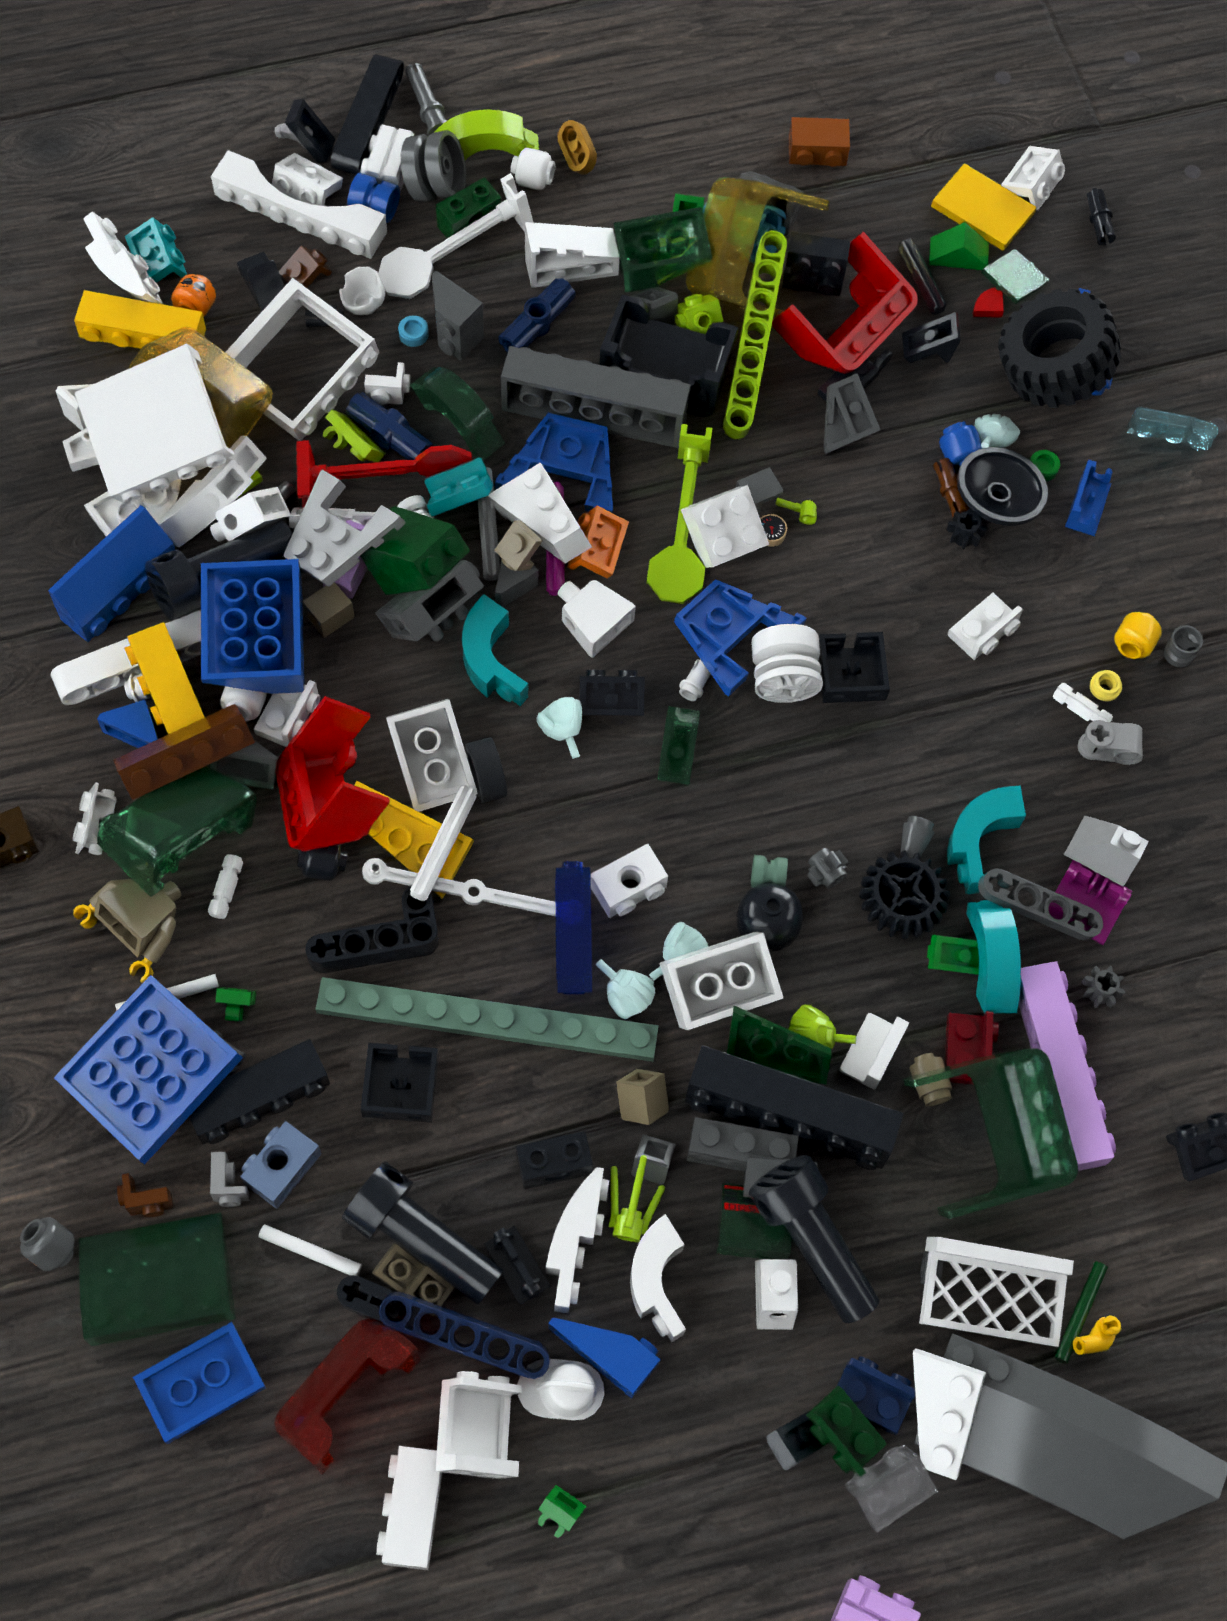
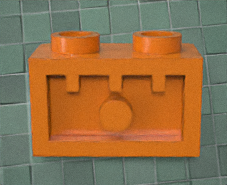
M597 505L588 513L584 512L577 521L592 547L570 560L567 568L574 570L581 565L605 578H609L614 573L629 522Z

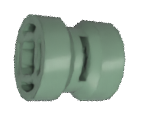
M754 855L751 888L763 883H776L786 886L788 859L777 857L767 862L765 856Z

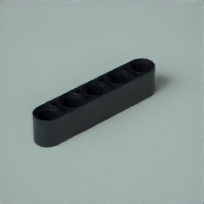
M378 54L373 55L333 148L331 168L355 175L361 173L363 159L369 158L371 154L369 152L372 135L377 136L380 126L384 124L400 86L404 72L403 61Z

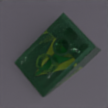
M701 207L613 223L625 293L657 287L712 260Z

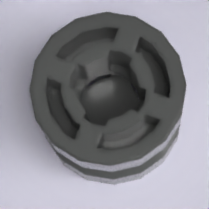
M1183 625L1174 630L1163 651L1168 663L1175 667H1186L1193 662L1203 645V637L1199 630L1189 625Z

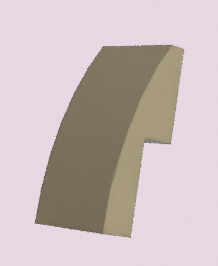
M393 1244L372 1272V1274L396 1292H404L442 1306L455 1288L429 1267L422 1265L397 1244ZM427 1313L431 1317L435 1315L434 1313Z

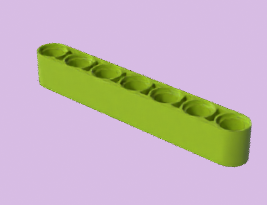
M778 231L766 232L761 237L756 252L723 422L725 434L732 439L744 438L748 434L754 419L787 248L785 236ZM773 245L779 252L770 253L765 249V246ZM767 273L773 278V281H762L759 275ZM755 302H763L768 309L760 311L753 304ZM756 330L762 335V338L754 340L749 337L748 332ZM751 359L756 363L757 367L753 369L746 368L742 361ZM746 388L750 391L751 396L748 398L740 397L736 390ZM741 417L746 425L736 427L730 419Z

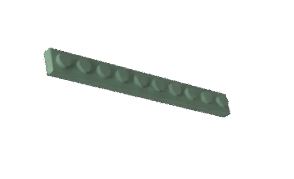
M325 977L321 979L315 1009L316 1013L651 1062L654 1061L659 1026Z

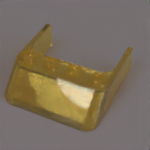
M730 177L717 179L711 187L697 236L704 237L695 245L686 276L687 288L692 294L712 295L719 299L721 303L746 309L747 298L743 293V283L767 202L772 197H777L828 211L830 207L829 201L754 180ZM753 304L757 310L765 311L768 309L765 305ZM775 309L773 317H776L783 310Z

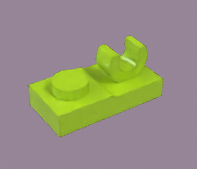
M331 409L325 418L333 426L327 427L322 436L331 440L337 433L338 439L333 445L334 448L342 450L349 443L352 446L350 449L351 453L363 462L366 459L379 462L383 458L385 453L346 414Z

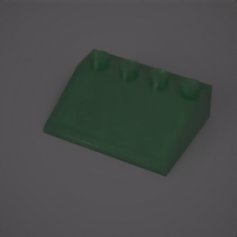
M221 1212L79 1238L80 1309L83 1338L91 1346L236 1319Z

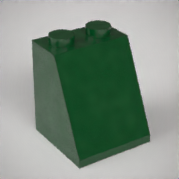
M394 506L389 510L398 514L406 523L398 531L395 528L390 530L382 537L384 542L376 549L371 546L360 557L385 595L431 589L470 552V549L453 524Z

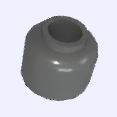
M52 1217L32 1220L26 1225L20 1235L21 1254L43 1271H52L58 1267H63L73 1257L75 1244L73 1233Z

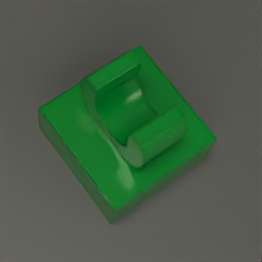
M217 988L215 1002L227 1003L225 1020L242 1021L244 1005L250 1006L255 1004L257 990Z
M555 1485L538 1509L542 1512L538 1519V1525L542 1527L548 1518L558 1523V1529L554 1536L559 1538L566 1530H571L583 1513L586 1505Z

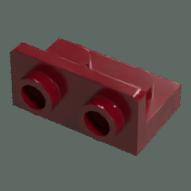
M986 1011L983 1016L959 1013L948 1014L945 1068L950 1082L985 1086L991 1075H996L998 1059L997 1055H992V1045L997 1042L999 1025L998 1022H993V1011Z

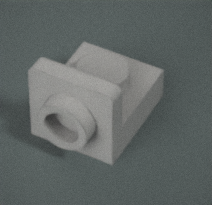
M211 1152L210 1195L213 1201L219 1202V1205L223 1207H236L241 1205V1201H249V1191L246 1186L229 1187V1184L235 1183V1163L229 1162L226 1152Z

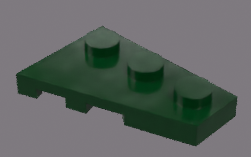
M735 1005L733 1006L727 1054L813 1083L826 1085L831 1061V1048Z

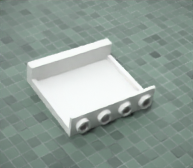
M188 344L74 392L109 495L123 503L136 502L146 492L164 490L170 486L169 483L179 478L181 480L192 478L198 474V470L205 467L214 468L223 465L227 458L235 455L233 450L226 447L198 365L202 363L199 352Z

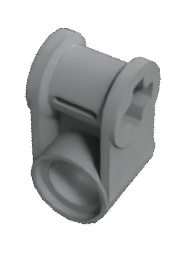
M1101 720L1093 721L1087 726L1085 734L1079 739L1078 751L1089 760L1116 762L1123 765L1139 763L1143 758L1142 728L1133 723L1122 724Z

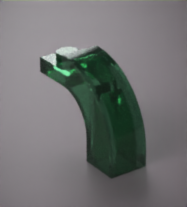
M433 367L410 384L426 410L439 411L452 422L475 458H482L484 460L505 444L491 421L494 416L476 392L455 373L442 367Z

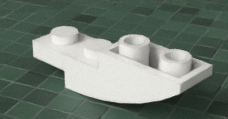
M93 211L83 218L94 239L85 248L98 268L111 281L141 301L163 304L158 295V292H160L158 285L147 273L149 269L147 263L140 255L136 254L134 256L127 251L115 235L117 229L108 218L102 219Z
M240 436L230 448L234 451V456L227 458L223 465L212 468L202 480H195L158 522L159 526L176 547H181L216 519L215 513L234 502L253 482L250 477L267 458L247 436Z
M597 1167L583 1181L566 1206L556 1227L546 1264V1274L559 1276L554 1312L569 1313L570 1304H577L580 1283L573 1282L575 1268L582 1269L585 1247H579V1243L593 1245L594 1235L601 1236L604 1214L597 1213L599 1200L606 1201L609 1180L602 1179L604 1168Z

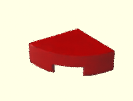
M1002 287L990 288L977 298L973 309V317L1003 316Z

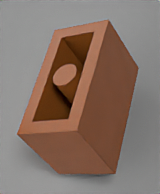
M791 118L789 164L804 166L847 165L850 150L849 119Z

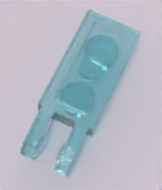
M1138 407L1128 423L1127 433L1137 434L1144 438L1166 439L1171 443L1184 442L1188 443L1192 449H1201L1202 451L1211 447L1213 440L1218 435L1219 428L1214 423L1199 420L1196 417Z

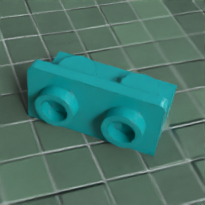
M152 217L125 235L131 254L134 256L138 254L145 260L149 267L147 273L156 283L172 272L181 278L187 275L183 265L185 258L175 245L174 240L176 236L169 225H163Z
M476 458L427 477L425 485L431 496L427 508L431 517L488 496L493 483L482 458Z

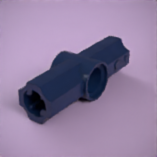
M555 278L538 297H533L526 301L524 311L499 336V343L506 352H508L509 346L527 348L537 337L544 336L549 332L551 322L576 297V292L570 283L563 278Z
M364 392L356 393L350 399V403L346 408V415L368 430L372 439L380 447L387 450L392 448L407 460H415L416 456L433 446L432 442L411 428L407 419L396 409H385Z

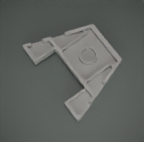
M321 470L283 556L286 559H299L301 570L329 587L360 562L358 557L371 546L376 549L384 542L382 538L393 528L398 531L406 522L398 514L381 505L362 531L357 530L328 512L346 486L336 477Z

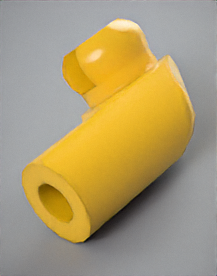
M1111 1315L1100 1318L1096 1321L1089 1335L1079 1336L1073 1340L1074 1351L1078 1355L1108 1350L1113 1344L1116 1334L1121 1331L1120 1321Z

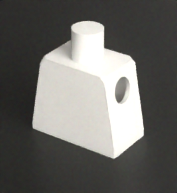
M278 487L254 491L217 511L215 517L218 522L211 525L210 530L218 542L225 539L231 541L289 517L291 513Z
M592 580L581 590L571 581H567L558 591V596L566 602L562 608V621L591 658L597 655L634 621L636 606L596 580Z
M755 1260L757 1329L792 1330L798 1313L796 1260ZM783 1313V1314H785V1315L774 1316V1315H771V1314Z

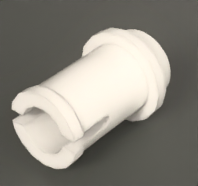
M701 659L695 661L686 680H682L679 684L680 695L689 701L701 698L703 695L702 688L711 675Z

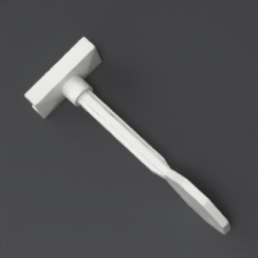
M510 173L500 179L506 200L496 205V209L427 252L420 249L399 247L384 256L378 274L386 293L389 296L411 299L429 287L434 269L433 263L502 220L505 222L514 217L525 232V222H534L526 193L523 190L519 193L517 192L512 174Z

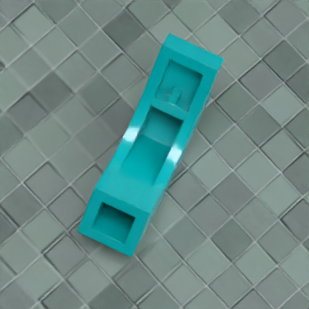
M483 594L471 608L463 626L462 647L465 669L474 686L487 698L496 689L501 698L508 702L514 701L521 706L528 698V683L501 665L492 653L493 645L509 627V611Z
M1021 786L1001 787L985 792L971 801L960 814L948 841L947 864H958V881L960 884L964 883L965 894L979 893L978 883L981 876H983L979 840L987 833L995 830L1020 828L1025 819L1026 813Z
M988 900L967 903L966 915L974 930L978 944L979 975L976 997L983 1013L985 1014L986 1011H993L994 1014L1017 1013L1021 987V957L1018 933L1010 908H1003Z

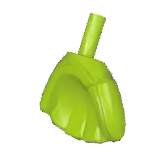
M801 1005L789 1023V1030L831 1049L834 1047L835 1042L856 1044L857 1041L855 1035L836 1034V1028L829 1020V1017L811 1005Z

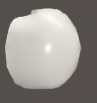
M357 267L345 274V286L343 289H339V294L346 311L355 315H369L376 311L382 305L385 298V289L378 272L371 267Z

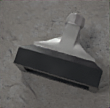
M304 99L294 100L285 123L277 125L274 131L278 138L298 141L317 163L327 161L336 140Z

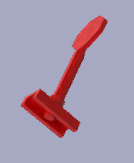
M309 440L296 441L297 496L299 499L302 498V507L304 508L321 470L326 471L339 480L406 474L409 472H418L420 475L430 477L473 460L472 453L454 445L432 446L416 456L415 460H395L328 467L327 464L315 465V457Z

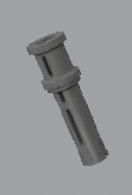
M415 63L416 73L413 65L410 64L405 69V74L421 107L419 115L422 122L426 123L428 127L427 134L429 136L447 121L444 116L445 109L441 103L436 101L422 65Z

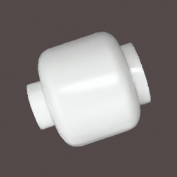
M524 148L519 156L513 157L511 173L515 174V180L519 186L542 190L546 185H551L553 181L555 162L551 161V156L547 152Z
M225 686L220 699V705L224 709L236 704L245 722L254 720L261 713L267 693Z

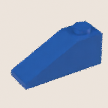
M554 1317L548 1323V1329L631 1399L657 1368L661 1360L656 1356L659 1352L656 1347L644 1338L638 1341L631 1335Z

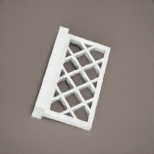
M927 1237L925 1251L929 1253L920 1324L1059 1347L1067 1275H1072L1074 1261L943 1237ZM938 1260L949 1262L958 1274L944 1286L936 1276ZM959 1264L969 1266L966 1269L962 1270ZM977 1267L983 1268L992 1280L979 1291L975 1289L967 1277ZM993 1270L1003 1271V1272H1002L1001 1274H999L998 1276H996L995 1273L993 1272ZM1014 1273L1018 1275L1025 1287L1011 1297L1000 1281L1009 1274ZM1026 1276L1037 1277V1278H1035L1033 1281L1030 1282L1029 1279H1028ZM1044 1279L1056 1281L1054 1296L1045 1303L1034 1287ZM962 1280L972 1296L960 1306H957L947 1290ZM936 1285L938 1290L934 1293V1287ZM996 1286L1006 1302L992 1312L981 1296ZM1030 1292L1040 1308L1026 1318L1015 1302ZM943 1295L953 1311L943 1319L931 1318L932 1302ZM977 1301L987 1317L977 1325H971L962 1311ZM1011 1307L1021 1323L1011 1331H1006L996 1317ZM1042 1313L1051 1322L1049 1338L1038 1336L1030 1325ZM957 1316L961 1323L951 1320ZM991 1322L996 1329L985 1326ZM1025 1328L1029 1334L1019 1332Z

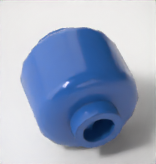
M965 421L945 428L942 431L944 435L939 440L944 458H949L953 466H961L968 455L982 449V441L976 427L966 425Z

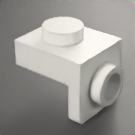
M398 362L396 377L365 375V394L380 405L387 403L403 404L404 393L410 392L411 381L410 374H405L404 363Z

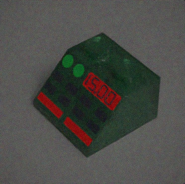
M722 1183L716 1254L787 1260L791 1253L792 1237L785 1225H767L750 1197H743L744 1185Z

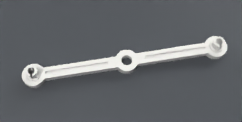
M378 858L369 859L362 868V875L370 884L389 881L412 886L418 874L387 867ZM438 877L432 888V891L460 896L469 905H478L482 901L560 917L561 921L567 925L578 924L584 916V907L577 900H567L564 903L539 899L487 888L477 879H470L463 883ZM471 887H475L479 890V895L475 897L470 896L468 890Z

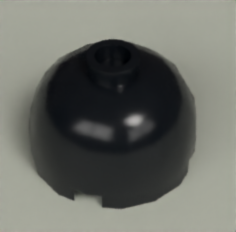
M763 883L751 888L741 899L736 914L737 929L741 936L752 932L764 933L768 949H773V951H779L791 945L798 937L803 922L802 905L796 894L786 886L776 883Z

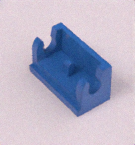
M1088 459L1081 475L1065 527L1095 536L1111 487L1109 482L1113 472L1108 468L1105 474L1096 473L1097 462Z

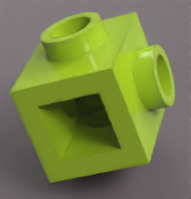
M701 294L690 295L684 299L685 302L677 306L678 314L675 315V322L678 327L706 334L709 325L716 322H724L719 299L710 294L705 296Z

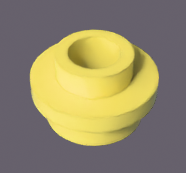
M1111 670L1100 671L1092 677L1090 691L1094 697L1101 701H1112L1120 695L1122 682L1115 672ZM1106 684L1110 690H1105L1100 685Z

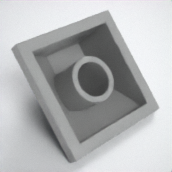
M1084 816L1064 855L1124 887L1149 841L1140 837L1136 832L1127 830L1119 825Z

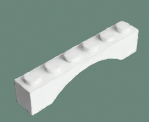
M229 150L211 175L214 193L220 199L239 204L248 211L268 216L275 222L295 227L302 233L317 236L328 244H336L346 248L355 255H363L371 259L387 234L385 214L361 204L327 207L295 200L271 185L260 173L253 160Z

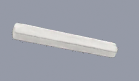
M468 786L460 787L412 884L410 895L420 901L427 900L474 804L477 794L475 789Z

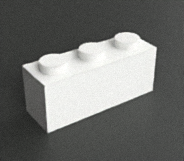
M399 1446L398 1455H391L388 1477L394 1478L392 1493H385L382 1516H388L386 1532L380 1531L376 1552L377 1555H383L382 1563L384 1565L421 1570L429 1569L442 1472H435L436 1450Z

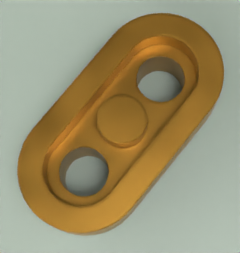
M574 120L566 121L558 132L559 146L569 168L579 174H587L596 164V150L583 124Z

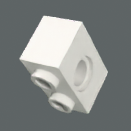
M646 844L591 873L589 886L608 917L611 918L616 914L624 916L635 909L637 903L646 898L648 901H651L661 896L665 892V888H667L668 875L649 844ZM626 879H633L639 885L635 888H627L622 882Z

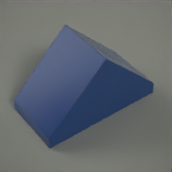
M146 700L100 713L97 718L103 733L134 747L140 748L159 739Z

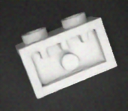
M1029 146L1001 185L1018 196L1029 197L1030 203L1037 207L1036 210H1039L1064 176L1065 166L1062 162L1060 150Z
M293 153L275 164L272 185L295 200L324 206L325 199L341 189L343 178Z
M991 593L951 627L947 635L975 660L982 653L985 655L990 654L999 644L998 640L1004 634L1009 637L1021 625L1019 619L1023 609L1018 605L1012 610L997 595Z
M309 680L307 685L304 684L305 689L303 692L272 694L254 728L255 735L287 747L305 723L309 712L312 713L320 702L316 682Z

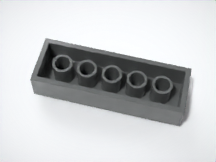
M509 346L501 374L502 411L543 419L549 412L606 426L610 434L679 448L681 424H685L687 419L691 384L683 383L677 379L668 380L654 377L648 373L630 372L615 366L597 365L587 360L578 361L564 358L558 354L536 352L526 347L517 348Z

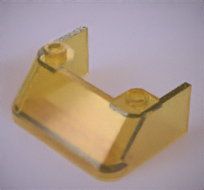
M191 327L179 328L144 345L127 369L185 344L199 352L202 363L198 365L205 387L214 394L210 402L224 442L228 448H231L240 436H248L272 401V390L267 383Z

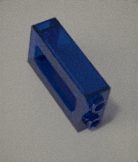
M581 861L562 862V868H556L557 995L591 994L590 867H583V862Z

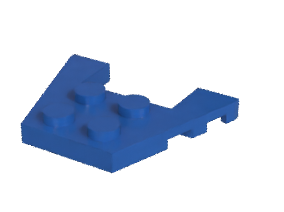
M548 412L528 437L526 445L519 454L514 455L509 462L508 468L503 474L500 473L495 481V489H498L541 462L548 473L591 483L585 503V511L589 512L598 505L613 513L608 429L606 426Z
M715 579L676 614L674 623L720 688L729 697L746 681L749 672L726 654L760 623L767 627L781 624L804 625L807 618L798 613L795 616L780 610L781 606L772 602L768 605L752 599V594Z

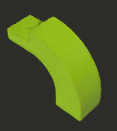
M501 110L466 112L449 119L434 131L449 130L454 133L460 142L465 160L474 153L490 149L506 151L515 156H519L524 148L539 150L538 134L523 127V117Z

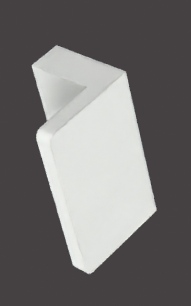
M868 1013L856 1036V1044L851 1045L839 1069L840 1072L875 1090L909 1022L897 1017L894 1024H891L872 1013Z

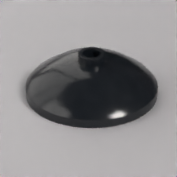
M988 447L976 450L964 459L957 474L958 490L967 506L980 517L996 524L1007 526L1026 524L1034 520L1042 512L1047 502L1048 488L1041 471L1029 459L1009 449Z

